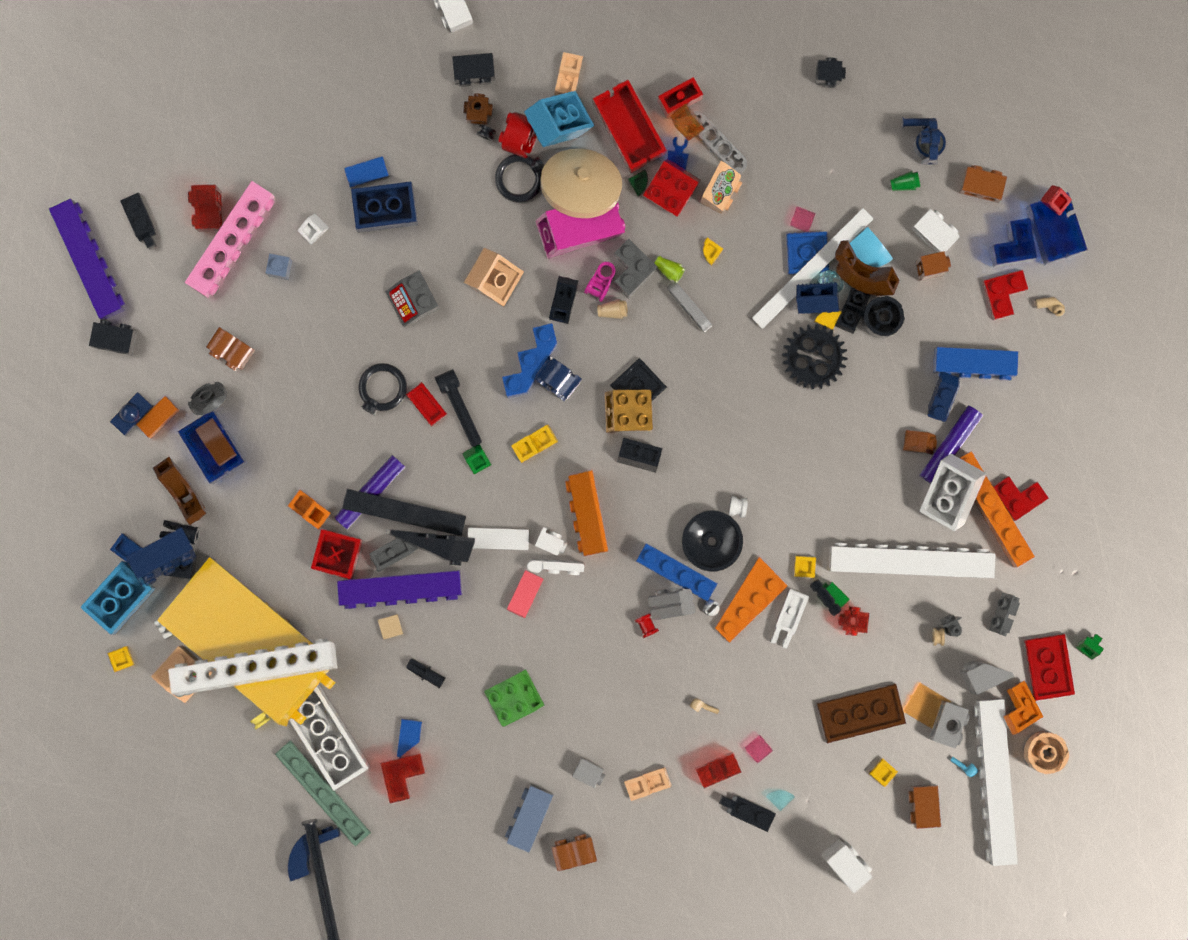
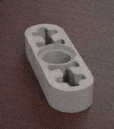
M675 281L667 287L670 294L704 333L712 327L706 316Z

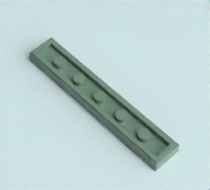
M291 740L275 753L278 759L354 846H357L371 833Z

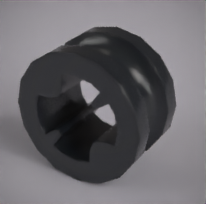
M479 125L480 131L476 135L493 141L494 138L492 136L497 131L488 126Z

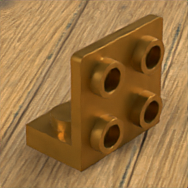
M612 390L605 392L606 433L652 430L651 390Z

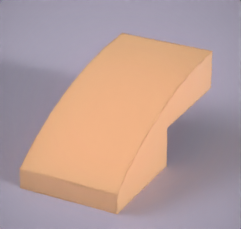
M563 52L554 95L576 91L583 56Z
M665 767L624 781L631 801L672 786Z

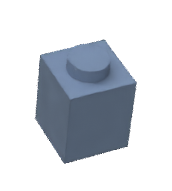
M269 253L266 274L269 277L289 280L292 265L291 258Z

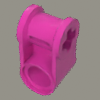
M610 262L601 263L594 276L590 279L584 293H589L599 298V301L602 302L616 274L614 265ZM608 266L612 269V274L609 277L601 275L603 267Z

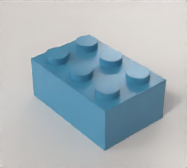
M576 91L540 99L524 111L529 124L532 126L538 141L543 147L578 138L594 127Z
M121 561L80 608L110 635H114L156 588L152 584L141 586L130 565L125 561Z

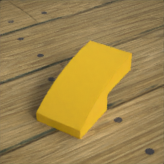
M549 424L514 443L511 447L520 462L523 463L559 441Z

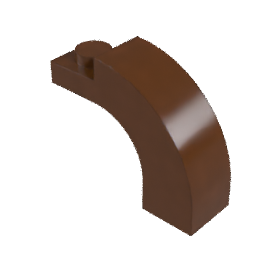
M848 240L840 241L835 252V258L839 262L835 271L843 281L867 294L876 296L895 294L900 280L892 266H869L858 259Z
M167 457L153 467L158 480L171 494L189 525L199 521L207 514L200 497L170 457Z

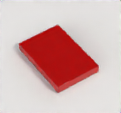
M1065 634L1024 640L1032 693L1035 701L1075 695Z

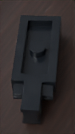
M140 193L120 200L139 242L144 240L149 250L156 247L152 237L156 235V229Z
M722 795L719 800V804L728 807L726 812L731 816L766 832L769 831L776 815L775 812L740 796L733 795V798L729 799Z

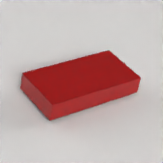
M422 382L406 394L431 427L447 415Z

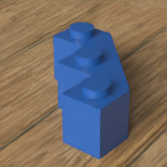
M552 323L533 328L537 348L517 352L522 372L502 377L507 398L528 394L535 382L536 374L557 347V341Z

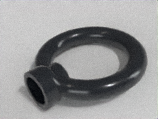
M515 154L506 157L498 165L495 172V184L499 193L507 200L519 203L526 202L535 197L541 189L543 162L539 156L535 159L528 155L527 158H523ZM512 163H526L535 174L533 187L524 194L511 193L503 183L504 171Z
M386 363L375 364L366 369L361 375L358 384L359 395L364 402L361 408L375 416L377 411H388L397 407L403 401L407 391V383L403 373L397 367ZM376 372H389L398 381V393L390 402L379 403L370 398L367 393L366 385L368 379Z

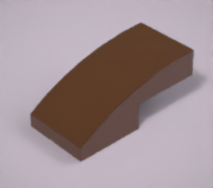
M213 418L196 429V432L219 466L237 455Z

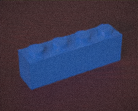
M936 347L934 349L933 373H938V377L940 373L945 372L948 374H958L959 378L965 379L971 378V375H977L979 379L990 380L991 376L999 377V380L1011 381L1012 377H1016L1018 373V351Z
M647 543L636 560L639 564L678 586H682L685 590H692L694 595L705 601L709 600L718 584Z

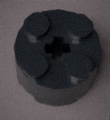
M889 296L873 299L865 307L862 314V326L865 331L878 339L893 336L902 327L905 320L902 305L895 298ZM885 313L887 322L885 320L882 322L878 315Z

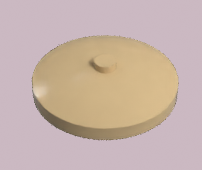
M581 148L564 150L552 156L542 170L540 184L545 199L553 208L565 215L576 218L598 217L610 211L620 198L622 190L620 172L611 160L598 152Z

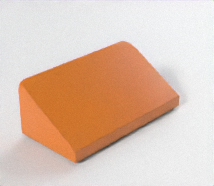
M164 396L136 425L151 439L180 410Z

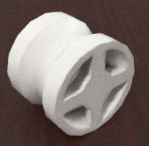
M732 496L729 516L739 515L741 518H745L748 498L738 499L736 496Z

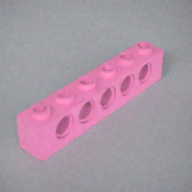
M251 181L185 281L187 285L207 298L216 293L219 288L218 282L221 278L224 279L230 271L228 267L232 261H237L241 255L240 249L244 244L247 245L252 238L251 232L255 227L258 228L264 219L262 217L263 214L274 205L275 201L273 199L275 197L272 193ZM257 202L259 208L254 212L249 211L250 204ZM246 219L248 221L247 226L243 229L238 228V222ZM230 236H236V243L231 246L227 245V239ZM225 253L224 261L216 262L217 254ZM213 270V278L205 279V272Z

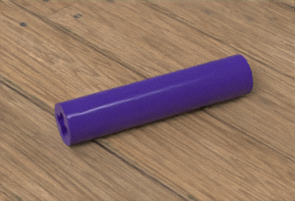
M969 405L919 474L921 478L931 484L941 460L950 454H957L983 417L978 410Z
M391 455L359 491L379 496L401 473L405 466L396 457ZM341 509L334 518L344 528L348 529L362 513Z

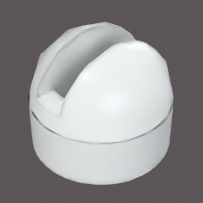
M708 600L705 602L703 610L706 615L715 616L718 614L720 606L716 601ZM715 604L716 607L709 613L707 610Z

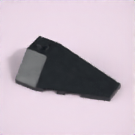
M386 529V534L442 560H449V565L461 566L462 562H468L475 544V538Z

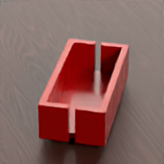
M626 80L612 88V97H610V91L607 90L592 98V103L629 172L633 173L646 166L647 160L652 163L665 156L667 150L629 80Z

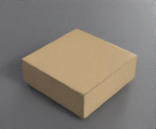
M398 614L378 620L383 640L403 634Z

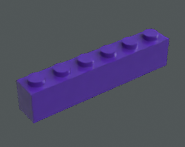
M70 198L49 208L98 318L106 320L125 311L123 307L125 301L120 293L117 294L114 288L117 286L116 281L112 275H108L106 270L109 268L105 258L100 257L98 250H100L99 244L95 238H91L89 232L92 230L88 221H84L81 216L83 210L79 202L75 203Z
M461 571L337 581L339 606L344 605V609L357 608L356 604L363 603L365 607H376L377 602H385V606L397 605L399 600H405V604L418 603L417 599L425 598L426 602L438 601V597H446V601L458 600V595H462Z

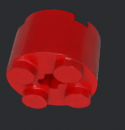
M509 112L506 118V129L500 133L498 142L502 143L503 151L527 158L526 153H531L537 135L529 124L526 115L518 112Z

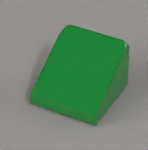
M480 444L462 453L474 475L491 465Z

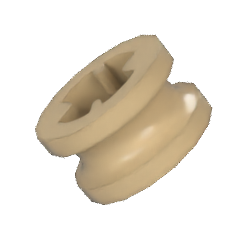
M933 628V646L937 644L944 646V628H940V630Z

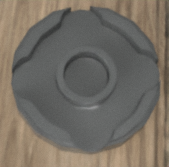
M222 383L204 384L190 397L192 400L188 402V406L193 414H208L224 402L227 391Z

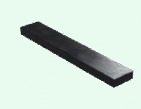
M348 488L346 489L342 509L458 536H462L466 520L465 515Z

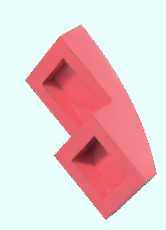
M525 570L507 610L526 618L544 579Z

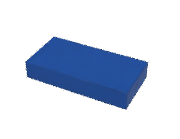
M383 156L344 168L350 188L389 177Z
M123 533L110 548L113 553L127 563V556L142 549L140 545Z

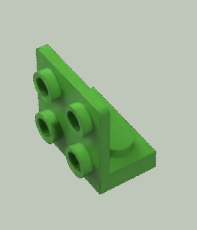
M526 669L485 690V694L502 727L545 706Z

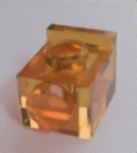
M687 104L670 115L674 126L688 141L698 136L705 129L701 120Z

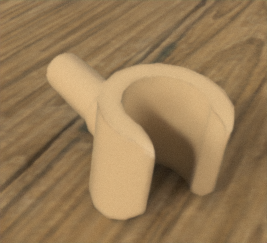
M698 698L693 699L689 705L697 712L704 708L710 712L719 713V709L705 704Z

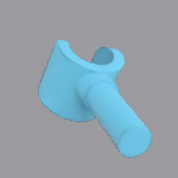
M952 757L950 760L959 766L968 777H973L979 772L972 763L966 767L965 764L955 757Z

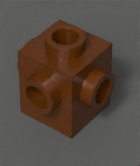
M474 93L473 96H468V101H464L463 113L467 114V124L487 125L488 116H492L493 104L489 103V97H485V94Z

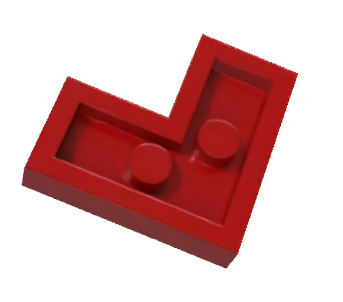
M1023 270L983 281L993 320L1014 315L1009 295L1028 290Z
M1010 476L993 486L1014 521H1017L1049 499L1038 482L1020 492Z

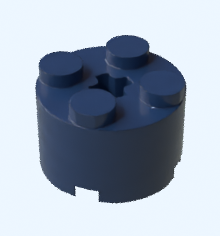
M549 356L534 380L565 402L583 379L577 374L574 375L572 370L561 362Z

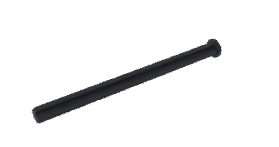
M305 820L301 822V825L305 827L327 939L339 940L316 828L318 820Z

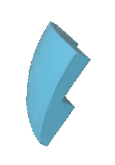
M868 227L850 242L858 259L869 266L881 267L893 260L887 249Z

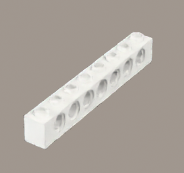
M320 639L315 641L316 644L297 643L294 648L289 649L287 646H280L271 652H268L267 649L257 650L254 655L239 653L235 654V658L227 659V656L216 657L213 662L198 660L195 661V665L187 666V663L176 664L175 668L168 669L171 694L178 696L336 669L338 666L335 644L330 641L328 642V639ZM316 651L317 658L311 662L309 655L311 652ZM295 654L297 661L295 664L290 665L289 659ZM276 658L277 664L271 669L269 662L271 659ZM255 661L257 667L253 672H250L249 665ZM232 665L236 666V673L234 675L229 674V669ZM215 668L216 676L210 679L209 672ZM192 672H195L196 679L190 682L189 676Z

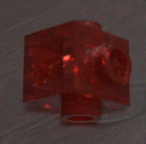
M849 606L848 610H843V614L839 613L838 626H841V630L846 631L845 635L858 636V632L867 633L870 613L860 612L861 608ZM853 617L856 620L854 625L851 624V619Z

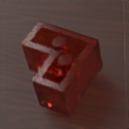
M216 184L191 185V191H188V202L195 209V214H192L191 218L192 226H195L198 232L219 231L222 227V191Z
M422 752L380 763L389 802L394 803L412 797L407 778L427 772Z

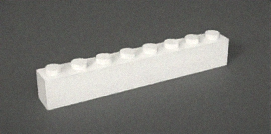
M835 543V547H830L829 571L995 578V554L990 553V549H977V553H969L968 548H957V552H949V548L937 547V551H929V547L916 546V550H908V546L896 545V549H888V545H876V548H868V544H855V548L847 547V543Z
M1004 699L976 700L977 705H974V716L978 717V726H975L976 737L980 740V746H977L978 758H981L982 764L979 767V777L983 779V787L980 788L981 799L985 800L982 816L987 824V828H984L985 841L988 840L989 848L985 850L986 860L990 861L992 866L1018 864L1007 729L1006 721L1003 717L1005 716Z

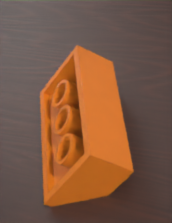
M593 471L568 476L569 481H565L567 493L572 492L573 500L569 501L571 513H576L577 518L576 521H573L575 533H580L581 538L580 541H577L579 553L583 552L584 556L608 552Z

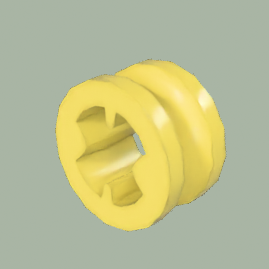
M263 712L252 719L250 723L255 724L254 729L257 730L271 719L267 718L266 713Z

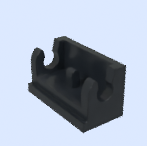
M623 437L617 462L656 473L663 448Z

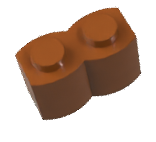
M221 327L217 329L206 346L210 350L208 354L217 360L220 357L227 361L225 365L234 371L237 368L243 370L255 352L253 348Z
M585 833L574 836L575 840L567 842L566 839L554 841L555 845L551 846L557 872L597 862L591 836L587 837Z

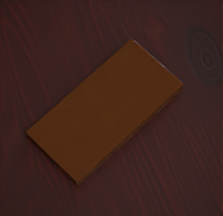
M896 684L817 703L826 743L906 724Z

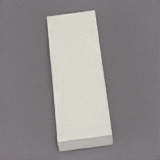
M468 528V537L475 538L473 547L475 549L529 550V530Z

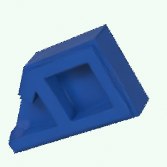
M401 720L397 757H401L420 742L422 721Z

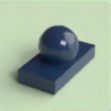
M137 392L127 404L122 406L110 423L126 436L153 405Z

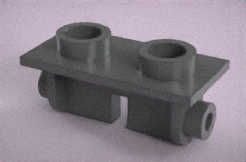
M1002 593L1001 598L998 600L995 615L991 620L989 631L1005 637L1007 633L1010 634L1014 620L1008 618L1009 614L1016 616L1020 605V598Z
M948 615L940 620L941 624L937 625V627L944 628L948 636L958 637L962 633L958 620L962 618Z

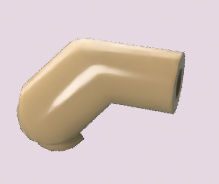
M1055 297L1035 300L1037 309L1048 308L1056 316H1062L1065 313L1064 305Z

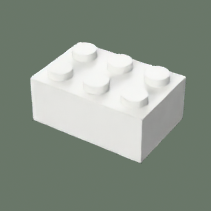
M953 454L948 455L941 460L919 512L956 531L965 524L986 473Z
M838 839L821 854L853 893L873 878L869 873L872 869L860 856L856 858L858 853L847 840L842 842Z

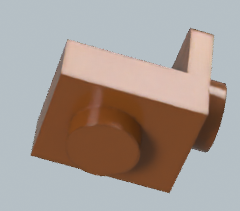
M906 430L904 451L933 455L937 447L936 435L928 432Z

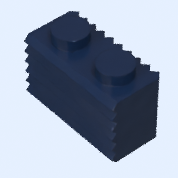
M806 283L805 285H796L798 314L839 312L837 283H810L809 285Z
M945 372L940 373L931 401L928 404V417L942 422L947 421L960 388L959 377Z

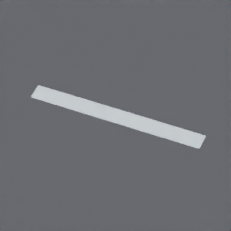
M864 208L861 209L752 319L761 328H764L796 296V285L808 284L835 258V252L840 241L848 240L850 243L873 220V217Z

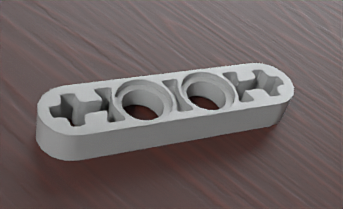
M700 111L689 113L686 122L694 134L721 161L738 173L744 172L747 167V160L703 113ZM691 117H700L699 123L702 126H704L705 123L707 124V126L702 129L701 133H699L698 131L701 128L698 124H691ZM705 131H714L716 137L713 140L705 139ZM721 144H726L730 151L728 154L722 155L719 153L718 147ZM734 152L733 158L736 161L742 160V168H734V161L730 158L728 162L726 159Z

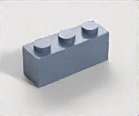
M532 784L529 789L525 787L521 797L524 800L521 808L517 806L513 816L516 819L513 827L509 825L505 835L508 838L507 844L530 852L552 800L553 793Z

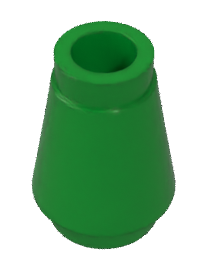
M910 171L890 179L892 191H914L916 188L921 187L918 172Z

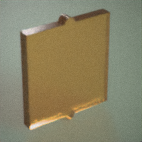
M919 683L913 695L909 696L910 700L903 712L932 729L941 702L950 703L951 701Z

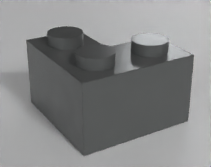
M630 239L614 253V256L627 268L614 281V285L627 298H630L657 271L658 267Z

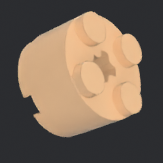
M1046 731L1036 732L1025 743L1024 759L1032 769L1043 774H1052L1066 766L1069 759V751L1066 742L1060 736ZM1044 749L1050 752L1049 756H1044Z

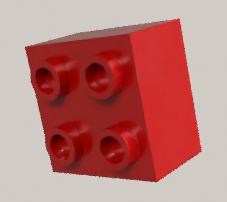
M666 159L643 196L678 217L698 187L701 179Z
M321 529L311 569L353 579L363 540Z

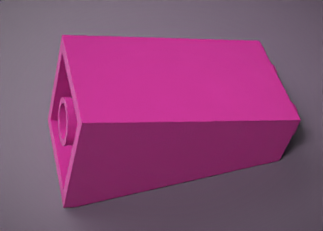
M617 202L607 213L593 218L571 217L556 209L544 212L536 220V225L547 259L608 241L624 234L625 222L620 218L618 212L619 203Z

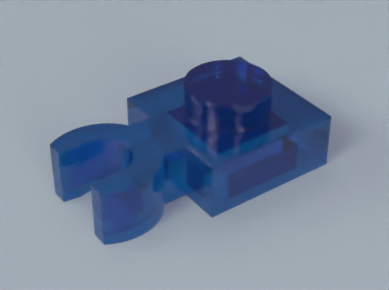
M674 137L673 146L675 151L669 150L667 159L687 170L689 153H685L684 149L688 146L689 140L686 138L684 145L680 146L677 143L678 137Z

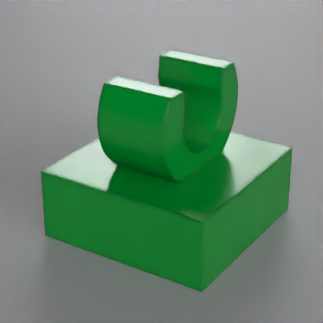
M1095 634L1094 637H1086L1078 643L1076 648L1093 660L1104 650L1099 645L1103 638L1098 634Z

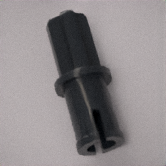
M413 658L409 660L406 666L409 671L421 677L422 681L426 680L438 687V689H440L446 677L431 670L430 666L426 667Z

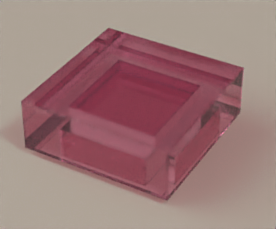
M797 206L789 226L807 233L810 230L816 213Z
M758 735L744 747L757 764L773 751L761 735Z

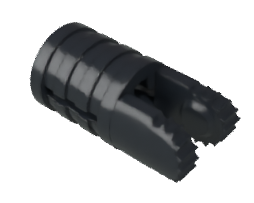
M164 520L163 526L171 530L182 528L189 542L192 545L197 544L200 532L199 527ZM160 531L159 537L163 538L172 532Z

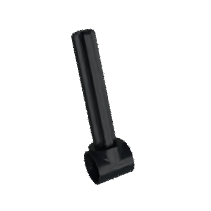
M451 369L434 377L441 393H447L470 445L475 447L481 444L480 435L459 393L460 382L454 370Z

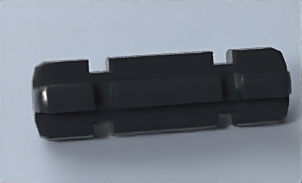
M816 579L810 584V587L814 592H817L816 595L825 607L829 608V612L833 616L841 612V607L838 603H835L834 598L827 589L822 587L821 581Z

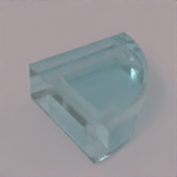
M776 790L766 795L780 811L795 798L793 794L784 790Z

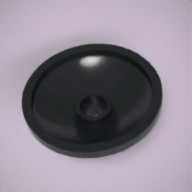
M716 510L704 511L694 516L685 526L682 534V547L685 556L695 567L709 572L721 571L730 567L740 556L743 548V534L738 523L728 514ZM713 537L716 540L714 545L708 543L709 538Z

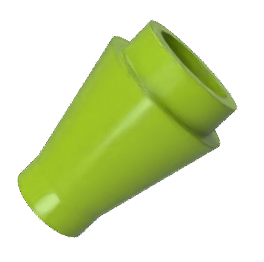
M661 256L654 263L658 267L657 269L671 282H678L685 271L682 264Z

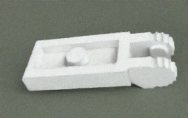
M531 559L528 562L527 569L532 573H539L541 570L546 569L547 573L559 574L561 570L568 571L569 575H580V572H584L585 563L579 561Z
M789 589L770 643L775 644L777 642L780 630L782 629L788 632L782 643V647L787 649L792 635L795 634L809 596Z

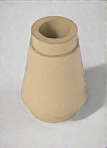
M621 299L597 306L599 317L623 319V317L628 316L626 300L621 301Z

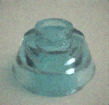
M833 270L822 272L816 284L836 282L838 293L843 289V282L840 276Z

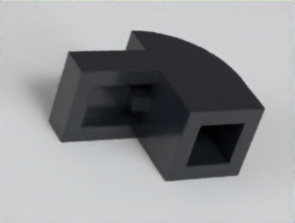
M563 276L558 277L549 320L569 324L579 280Z

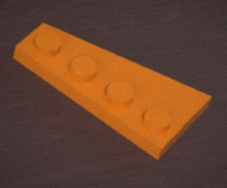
M758 557L715 627L729 643L787 587L784 581L760 557Z

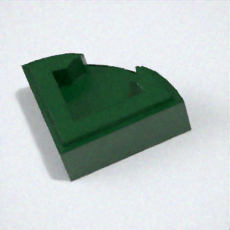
M646 169L628 179L637 197L644 193L648 184Z

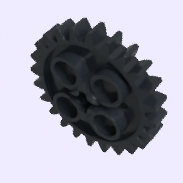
M808 324L806 331L799 327L800 334L792 332L794 339L787 338V342L790 345L783 346L787 353H782L781 356L787 358V360L783 361L782 365H788L784 372L791 371L792 374L789 379L796 377V385L803 382V388L810 384L811 390L815 388V385H818V388L821 390L823 383L829 387L830 379L836 382L835 375H843L839 369L846 368L842 361H846L848 358L842 356V354L847 352V349H841L845 342L837 341L840 335L832 336L833 329L826 332L825 325L819 330L818 324H815L814 329H811V326ZM805 339H810L813 342L812 349L804 348L803 341ZM823 346H830L833 351L832 355H824L822 352ZM801 350L810 355L816 352L817 357L822 359H828L832 361V363L828 364L819 359L813 362L812 357L797 353V351ZM798 358L806 360V368L802 369L797 366L796 361ZM817 365H823L826 368L824 375L817 374Z

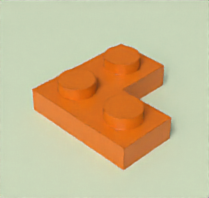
M1025 680L1007 690L1016 709L1003 717L1012 735L1041 719L1043 715Z

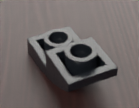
M852 287L835 326L854 334L871 294L861 292Z

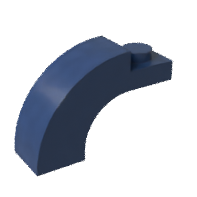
M333 825L321 829V834H319L317 828L320 844L342 835L339 827L333 828ZM306 833L298 839L289 855L288 875L290 882L312 873L309 864L310 851Z

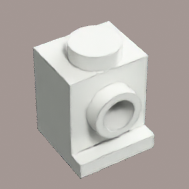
M543 527L535 546L558 556L559 552L563 554L568 543L561 540L562 535L553 531L548 534L546 533L547 528Z

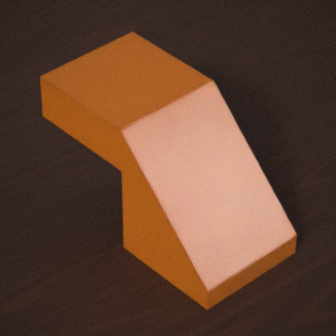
M301 490L298 491L288 507L318 530L331 514Z

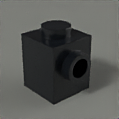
M832 57L818 60L816 64V84L825 85L824 87L836 88L837 85H840L842 79H845L846 67H842V61H837V58Z

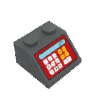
M420 270L403 278L385 291L403 327L440 309Z

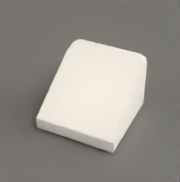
M313 214L304 221L297 231L312 245L326 232L328 226L316 214Z

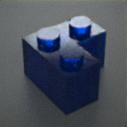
M1030 218L1010 221L1006 224L1009 242L994 244L990 247L993 268L1031 262L1037 258Z

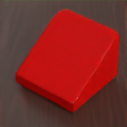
M1052 185L1040 201L1056 214L1061 215L1072 199L1061 187Z

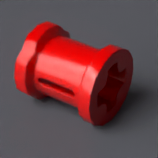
M651 613L634 620L635 623H638L643 633V639L659 632L658 628H655Z

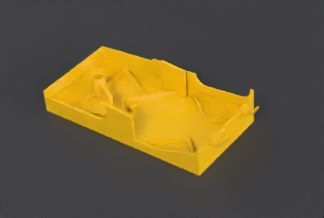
M211 557L207 559L157 620L202 660H207V662H213L216 657L227 656V659L235 658V654L239 653L254 655L255 651L263 649L271 652L280 646H287L288 649L294 648L297 643L306 642L308 645L314 644L289 623L290 621L277 610L259 598ZM316 651L311 652L309 655L310 661L313 662L317 658ZM295 654L289 659L290 665L295 664L297 661ZM276 658L271 659L269 662L271 669L277 664ZM255 661L249 665L250 672H253L257 667ZM232 665L230 667V675H234L236 673L235 665ZM329 670L234 687L277 724L287 726L291 718L300 725L306 720L307 717L302 715L298 709L320 682L328 689H331L336 682L326 675Z

